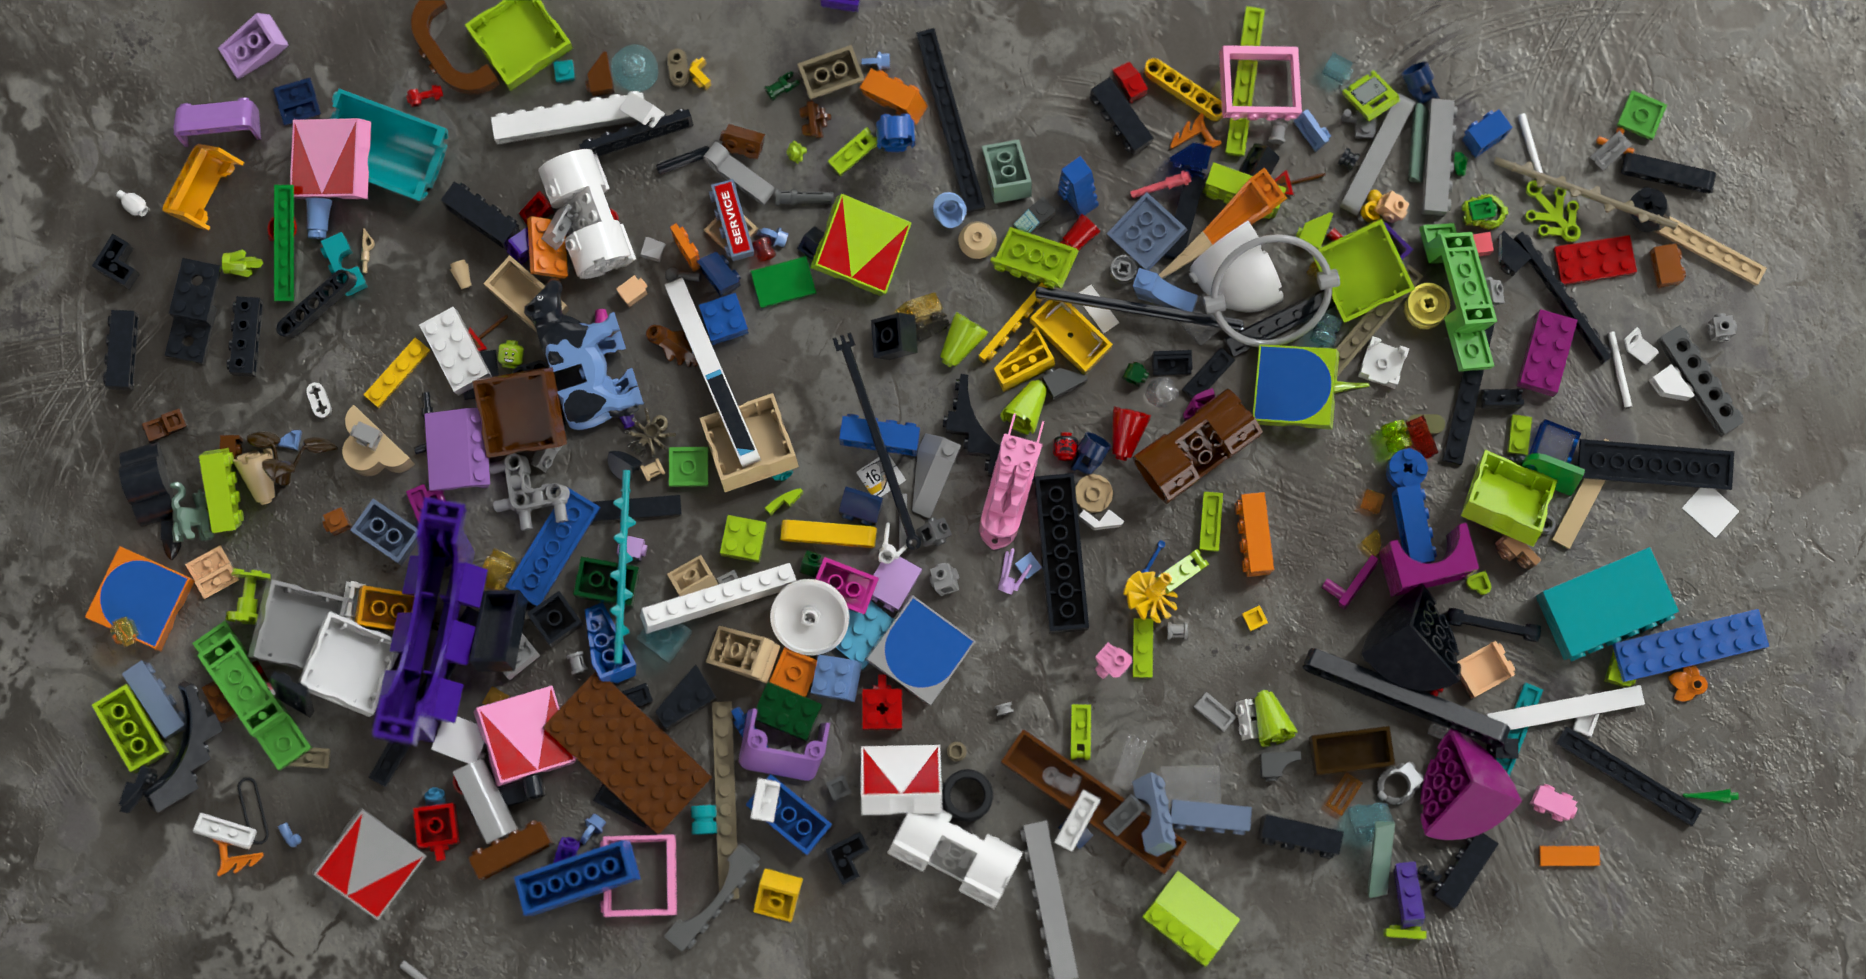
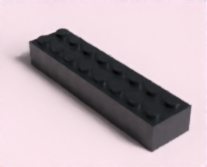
M1074 473L1035 476L1034 484L1049 634L1085 631L1089 629Z

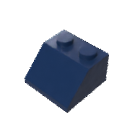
M714 252L697 261L699 270L720 297L729 295L741 286L739 281L741 279L740 275L735 269L731 271L727 266L729 261L723 254L720 256L717 252Z
M845 486L839 514L845 520H860V524L865 526L877 525L883 506V498Z

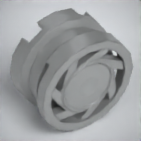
M1120 255L1112 261L1110 275L1116 283L1128 284L1135 278L1137 265L1132 257Z

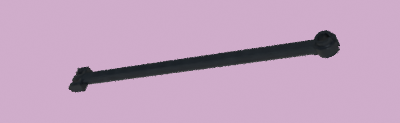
M847 333L848 342H846L844 335L840 336L842 344L838 343L836 337L832 338L836 351L842 350L907 536L906 546L911 550H915V547L918 549L921 545V538L915 533L851 347L856 345L852 333ZM915 539L917 541L915 547L910 544V540Z

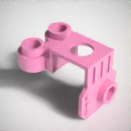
M1107 643L1095 657L1098 663L1095 671H1097V675L1102 679L1108 674L1113 678L1120 677L1132 663V656L1120 647L1116 648Z

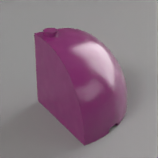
M1451 728L1437 747L1439 752L1435 760L1431 759L1425 774L1420 804L1423 805V814H1421L1422 827L1426 836L1436 839L1459 840L1470 838L1497 826L1512 813L1522 800L1510 776L1498 761L1477 742Z

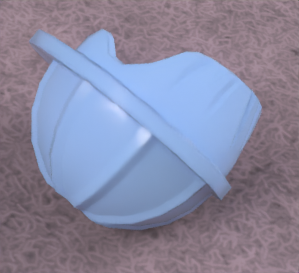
M946 192L935 198L933 212L936 219L943 226L955 228L963 222L967 207L961 197L955 193Z

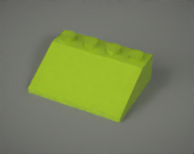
M1178 870L1141 917L1204 967L1209 964L1240 921L1237 916Z

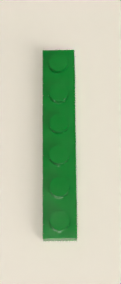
M274 185V301H294V185Z

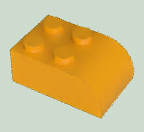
M362 585L359 588L354 622L363 627L394 631L397 614L412 613L415 596L404 595L402 591Z

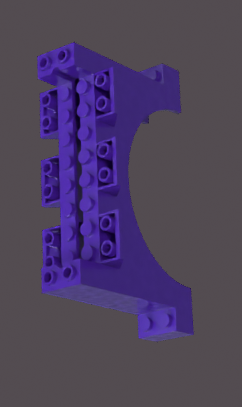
M424 497L416 534L418 555H410L402 591L404 595L415 596L412 613L397 614L389 651L402 654L398 670H385L373 731V736L376 739L416 746L417 740L434 743L438 728L436 720L456 723L463 684L445 679L448 662L468 666L476 627L457 621L460 605L480 608L488 573L487 569L473 565L475 551L463 530L467 512L464 504ZM446 554L447 557L443 558L441 555ZM453 564L446 596L440 595L444 606L430 671L424 670L425 675L428 677L424 699L421 702H417L415 716H413L444 567Z

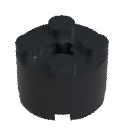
M1644 187L1632 196L1631 201H1633L1634 207L1656 215L1660 214L1661 217L1670 219V208L1665 195L1661 191ZM1630 214L1636 228L1643 232L1659 231L1665 227L1658 223L1655 224V222L1650 220L1641 223L1638 216Z

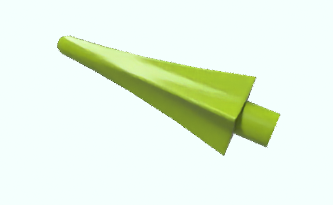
M1337 381L1334 394L1369 387L1370 384Z

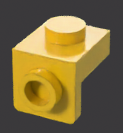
M702 57L691 63L689 73L693 77L692 81L698 88L703 87L707 90L711 86V81L701 71L706 65V61Z

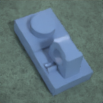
M1308 109L1303 111L1294 120V123L1315 152L1320 150L1329 141L1331 134H1329L1325 127L1320 128L1318 122Z

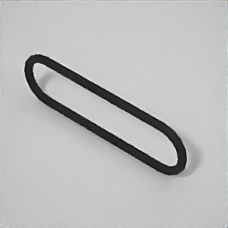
M245 777V778L241 779L240 782L238 783V793H239V797H240V801H241V805H242V809H243V813H244L246 825H247V827L250 828L249 821H248V817H247V813H246V809H245V805H244V800H243V796H242V792H241V784H242L243 781L249 780V781L253 782V784H254L255 791H256V795H257V799H258V803H259V807H260V811H261V815H262V819H263V823H264V827H265V831H266V837H265L264 840L259 841V842L253 840V843H255V844H263V843H265V842L268 840L269 831H268V827H267V823H266V819H265V815H264V811H263V807H262V803H261V799H260V795H259L257 783H256V781H255L253 778Z

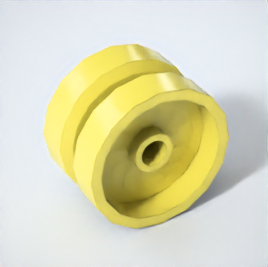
M1423 283L1416 286L1404 303V313L1407 320L1419 329L1436 327L1447 316L1450 309V299L1447 292L1441 286L1434 283Z

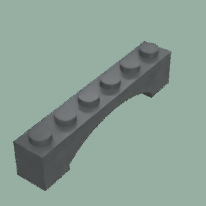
M741 843L727 859L730 862L728 876L716 899L699 915L686 921L677 920L664 937L682 952L686 948L690 950L697 942L694 938L699 933L702 935L708 929V921L711 918L715 920L721 913L720 907L724 902L728 904L735 896L732 892L736 887L740 889L747 881L745 879L746 875L749 872L753 874L759 867L757 862L760 860V857Z

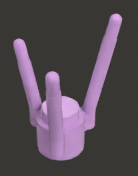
M1013 548L1010 551V555L1008 551L1005 552L998 590L1012 594L1013 590L1018 591L1020 584L1032 568L1031 564L1028 565L1016 583H1014V578L1008 577L1015 551Z

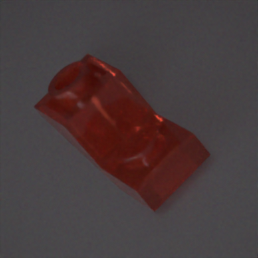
M1424 415L1406 422L1416 451L1421 453L1425 459L1438 454L1436 443L1429 431Z

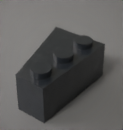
M695 664L655 712L665 729L668 730L716 701L717 698Z

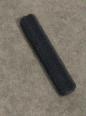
M704 146L658 163L656 165L658 173L664 174L704 159V155L710 149L709 146Z

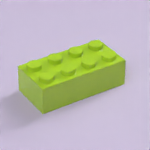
M1213 162L1202 193L1206 194V197L1210 199L1218 198L1224 200L1225 204H1228L1253 176ZM1279 186L1282 192L1285 193L1286 188ZM1280 204L1272 210L1273 212L1266 215L1264 218H1275L1279 210Z
M229 448L205 451L199 455L212 533L236 530L244 521L243 511L239 510L238 502H241L240 492L236 491L235 487L237 474L232 470V464H234L233 453L229 452Z
M125 684L92 704L131 773L137 774L141 765L148 767L170 754L140 700L129 685Z

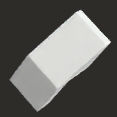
M1085 510L1082 511L1078 518L1092 530L1121 527L1124 523L1120 517L1110 510L1106 512L1100 521Z

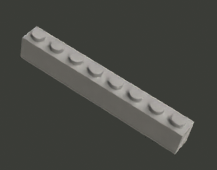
M1047 821L1023 825V830H1020L1022 842H1026L1027 845L1024 854L1026 862L1030 861L1031 869H1028L1030 881H1034L1035 888L1032 889L1034 901L1038 900L1039 908H1036L1037 918L1042 920L1043 928H1040L1042 940L1046 939L1047 947L1044 948L1046 960L1050 959L1051 967H1048L1049 978H1078Z

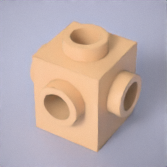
M1390 191L1381 196L1374 211L1380 214L1385 221L1394 223L1405 218L1409 203L1401 195Z

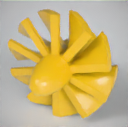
M1137 571L1126 581L1123 595L1127 596L1128 607L1130 610L1136 607L1139 616L1143 620L1146 619L1147 612L1151 609L1150 618L1156 623H1161L1156 608L1163 613L1165 619H1169L1172 615L1165 610L1163 604L1170 606L1175 611L1177 610V605L1175 602L1168 601L1163 595L1178 597L1174 591L1168 594L1165 592V588L1172 582V577L1164 572L1156 580L1157 577H1154L1155 572L1153 571L1144 573Z

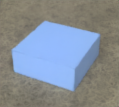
M1031 552L1015 563L1021 574H1023L1028 565H1032V568L1025 577L1026 580L1042 569Z

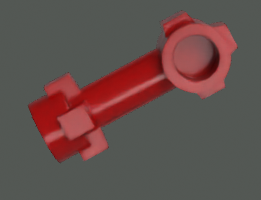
M432 85V90L420 93L418 89L408 90L406 97L410 107H418L422 104L421 100L435 97V100H439L444 95L441 85Z

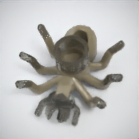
M646 407L644 409L647 422L645 427L634 417L631 418L645 434L625 430L624 433L642 437L641 440H633L627 445L630 447L634 444L631 451L637 449L635 455H639L644 451L640 458H643L646 454V443H649L652 458L654 459L656 455L652 440L667 451L668 447L657 438L676 436V433L662 434L668 426L667 418L663 415H657L650 422L648 408Z

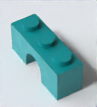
M343 232L322 240L323 247L320 250L324 258H328L331 263L328 265L331 274L333 275L338 270L353 272L357 277L356 285L345 295L350 296L367 288L368 285L358 266L351 269L342 267L343 259L353 253ZM346 275L343 277V283L347 281Z

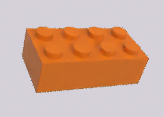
M1265 492L1241 494L1237 503H1235V512L1240 517L1239 522H1237L1238 534H1242V539L1239 542L1240 552L1244 553L1242 570L1246 572L1247 577L1270 575L1274 570Z

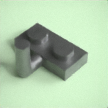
M1377 102L1372 104L1371 107L1375 108L1377 106ZM1346 109L1341 116V120L1343 122L1356 123L1355 138L1374 140L1376 117L1368 122L1357 109L1356 115H1351V111Z

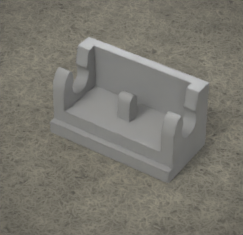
M569 204L557 210L541 238L555 250H558L559 246L563 244L567 232L579 215L578 213L574 215L569 213L572 208Z

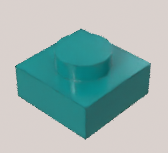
M573 60L554 62L556 82L575 80Z

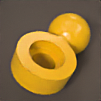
M1378 190L1369 191L1367 195L1368 203L1361 207V216L1367 222H1373L1380 217V214L1374 211L1382 196Z

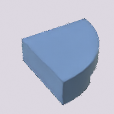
M293 430L280 439L278 446L298 450L302 431Z

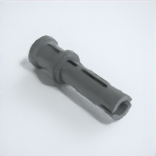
M776 188V206H779V204L795 206L797 203L833 204V192H800L795 189L785 191Z

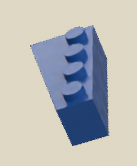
M1081 156L1061 169L1058 185L1059 196L1069 202L1078 216L1081 214L1086 215L1099 206V202L1096 200L1097 194H1093L1096 188L1093 184L1092 171Z

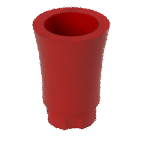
M1081 214L1059 243L1077 248L1079 251L1101 231L1090 219Z

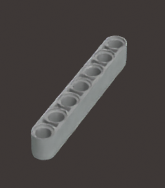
M1399 93L1400 102L1391 107L1340 205V208L1356 216L1415 104V101Z

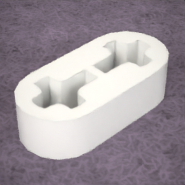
M311 383L307 387L306 392L313 412L321 419L328 418L332 413V407L326 391L321 384ZM315 387L318 390L321 389V391L318 392V395L320 397L319 399H317L314 394H311L314 391L313 388ZM320 402L324 407H327L324 414L318 412L320 410Z

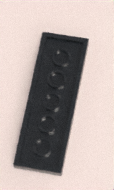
M678 109L674 111V114L668 116L664 114V116H661L654 127L649 126L652 121H649L646 125L639 122L637 126L631 128L629 126L622 127L618 132H607L594 140L593 138L585 139L579 144L580 150L590 149L600 157L694 126L689 109Z

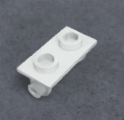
M355 581L346 582L344 597L348 598L344 618L351 621L355 620L359 588L362 585L366 586V584H360Z
M1253 699L1237 701L1236 714L1239 720V733L1242 741L1259 738L1257 720L1251 721V717H1256Z

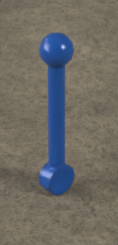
M1163 540L1158 542L1155 553L1141 573L1149 572L1161 548L1165 547Z

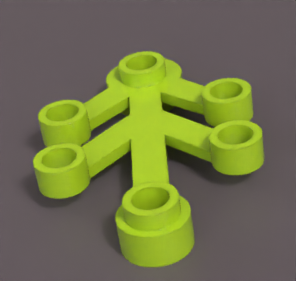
M1536 180L1529 182L1526 186V193L1530 197H1535L1548 213L1529 210L1525 214L1526 221L1557 222L1561 228L1542 224L1537 230L1538 235L1541 237L1558 235L1562 236L1567 242L1577 241L1581 235V230L1576 225V213L1579 209V204L1576 201H1570L1567 204L1566 210L1569 212L1567 222L1563 218L1566 190L1559 187L1554 190V196L1556 197L1554 207L1541 192L1542 187H1537ZM1530 187L1536 188V192L1532 193ZM1557 190H1562L1563 195H1558ZM1574 204L1576 209H1570L1569 205ZM1532 213L1534 215V219H1530L1528 217V214ZM1541 228H1545L1547 233H1542ZM1569 230L1573 231L1574 236H1569L1567 232Z

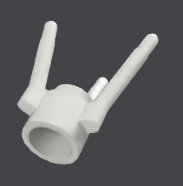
M886 523L882 548L879 549L878 559L879 562L887 564L891 563L894 559H899V556L908 548L905 544L896 552L894 546L888 544L890 523Z

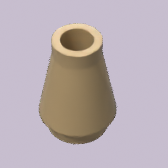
M460 260L450 264V271L460 285L461 290L471 287L468 263L466 264L465 260Z

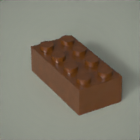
M536 820L531 821L525 825L526 829L522 831L516 829L507 834L508 838L504 840L496 839L489 843L490 847L486 849L481 847L473 851V856L469 857V860L478 879L484 881L555 845L545 823Z

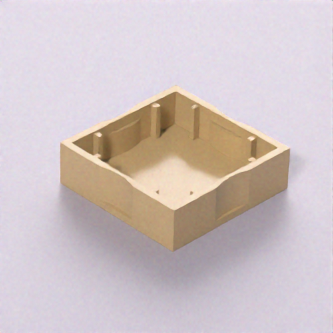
M773 393L738 406L761 461L747 467H742L719 412L700 418L725 492L799 467Z

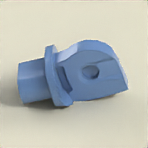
M878 51L877 58L861 59L863 66L877 65L879 70L890 69L889 54H881V51Z
M780 227L776 231L762 228L757 232L758 236L771 240L772 247L778 245L784 248L788 233L781 231Z
M594 813L590 819L585 820L588 828L580 840L584 845L593 833H602V828L606 823L605 820Z

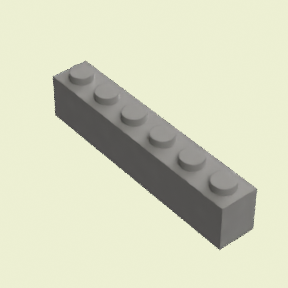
M1432 98L1429 102L1422 214L1445 216L1447 211L1451 209V199H1448L1449 192L1452 191L1453 184L1449 180L1454 168V162H1451V155H1454L1455 144H1452V137H1455L1456 125H1453V118L1457 116V107H1454L1455 100Z

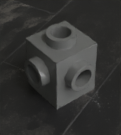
M936 517L930 518L925 521V525L917 529L924 547L933 544L936 547L946 543V538L952 535L945 518L937 520Z

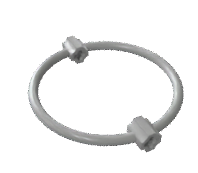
M1267 235L1242 244L1227 256L1215 274L1211 295L1205 296L1203 302L1206 313H1213L1219 326L1234 340L1253 347H1259V344L1281 346L1301 338L1317 325L1329 306L1332 288L1340 286V278L1337 269L1330 270L1321 252L1307 241L1290 235ZM1266 243H1289L1305 249L1315 257L1323 272L1317 273V281L1320 290L1325 289L1321 305L1312 319L1298 331L1272 340L1249 338L1232 329L1222 316L1221 311L1226 310V302L1223 293L1218 294L1221 280L1233 261L1251 248Z

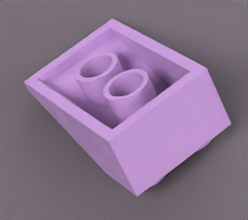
M256 13L218 49L236 78L240 79L275 58L289 45L270 15Z

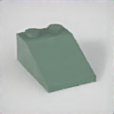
M1013 140L982 146L994 203L1032 197V181L1020 141Z

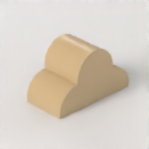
M355 405L348 410L345 425L349 433L359 421L380 430ZM384 433L376 451L371 450L368 447L369 444L367 447L356 443L357 439L353 436H349L343 445L342 452L345 462L362 476H374L384 468L391 472L402 473L415 465Z
M718 626L706 663L759 682L767 683L780 646L765 637Z

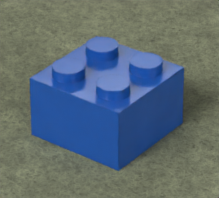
M1500 109L1495 112L1491 110L1483 116L1479 123L1475 121L1467 127L1468 129L1464 132L1465 136L1462 141L1476 158L1506 138L1513 127Z
M736 293L699 305L712 345L749 333Z

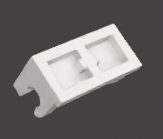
M633 92L629 93L619 108L622 112L644 125L653 117L652 122L649 124L650 127H654L661 116L665 114Z
M758 778L751 815L752 819L774 822L780 783Z

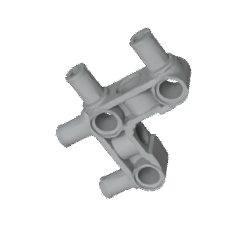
M509 454L502 461L489 463L490 474L505 472L509 498L494 501L493 506L496 512L510 509L519 514L522 531L533 529L530 514L532 510L548 506H554L556 523L568 521L565 504L568 502L570 491L567 486L551 483L544 484L539 488H531L530 465L528 459L523 455ZM518 459L519 463L515 467V461ZM557 489L560 490V494L558 497H556ZM524 497V503L521 505V498Z

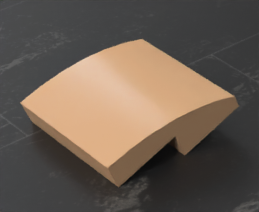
M221 545L185 564L204 599L239 581L238 577L231 576L234 568Z

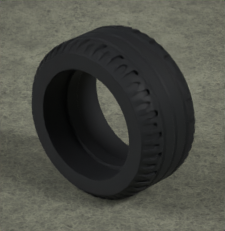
M963 769L953 773L945 781L942 788V804L945 810L954 819L959 821L972 822L982 818L989 811L993 802V788L990 781L976 770ZM962 779L975 780L983 788L984 801L973 812H962L952 804L950 797L952 787Z

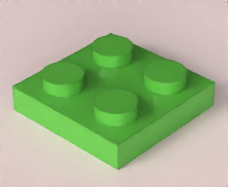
M1632 90L1617 126L1653 140L1667 104Z
M669 447V487L708 486V447Z

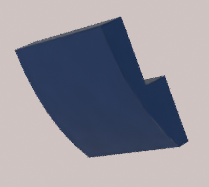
M311 77L273 88L284 125L293 123V120H304L321 115Z

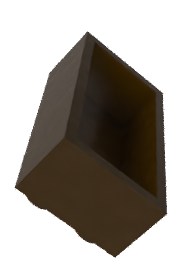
M1390 726L1311 735L1309 737L1314 776L1385 768L1395 765Z

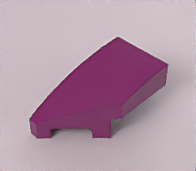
M1213 388L1198 393L1193 397L1183 414L1185 421L1193 417L1196 410L1215 397Z

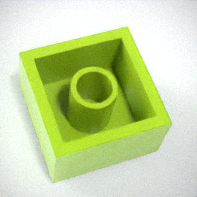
M728 515L720 551L721 556L760 563L767 523Z

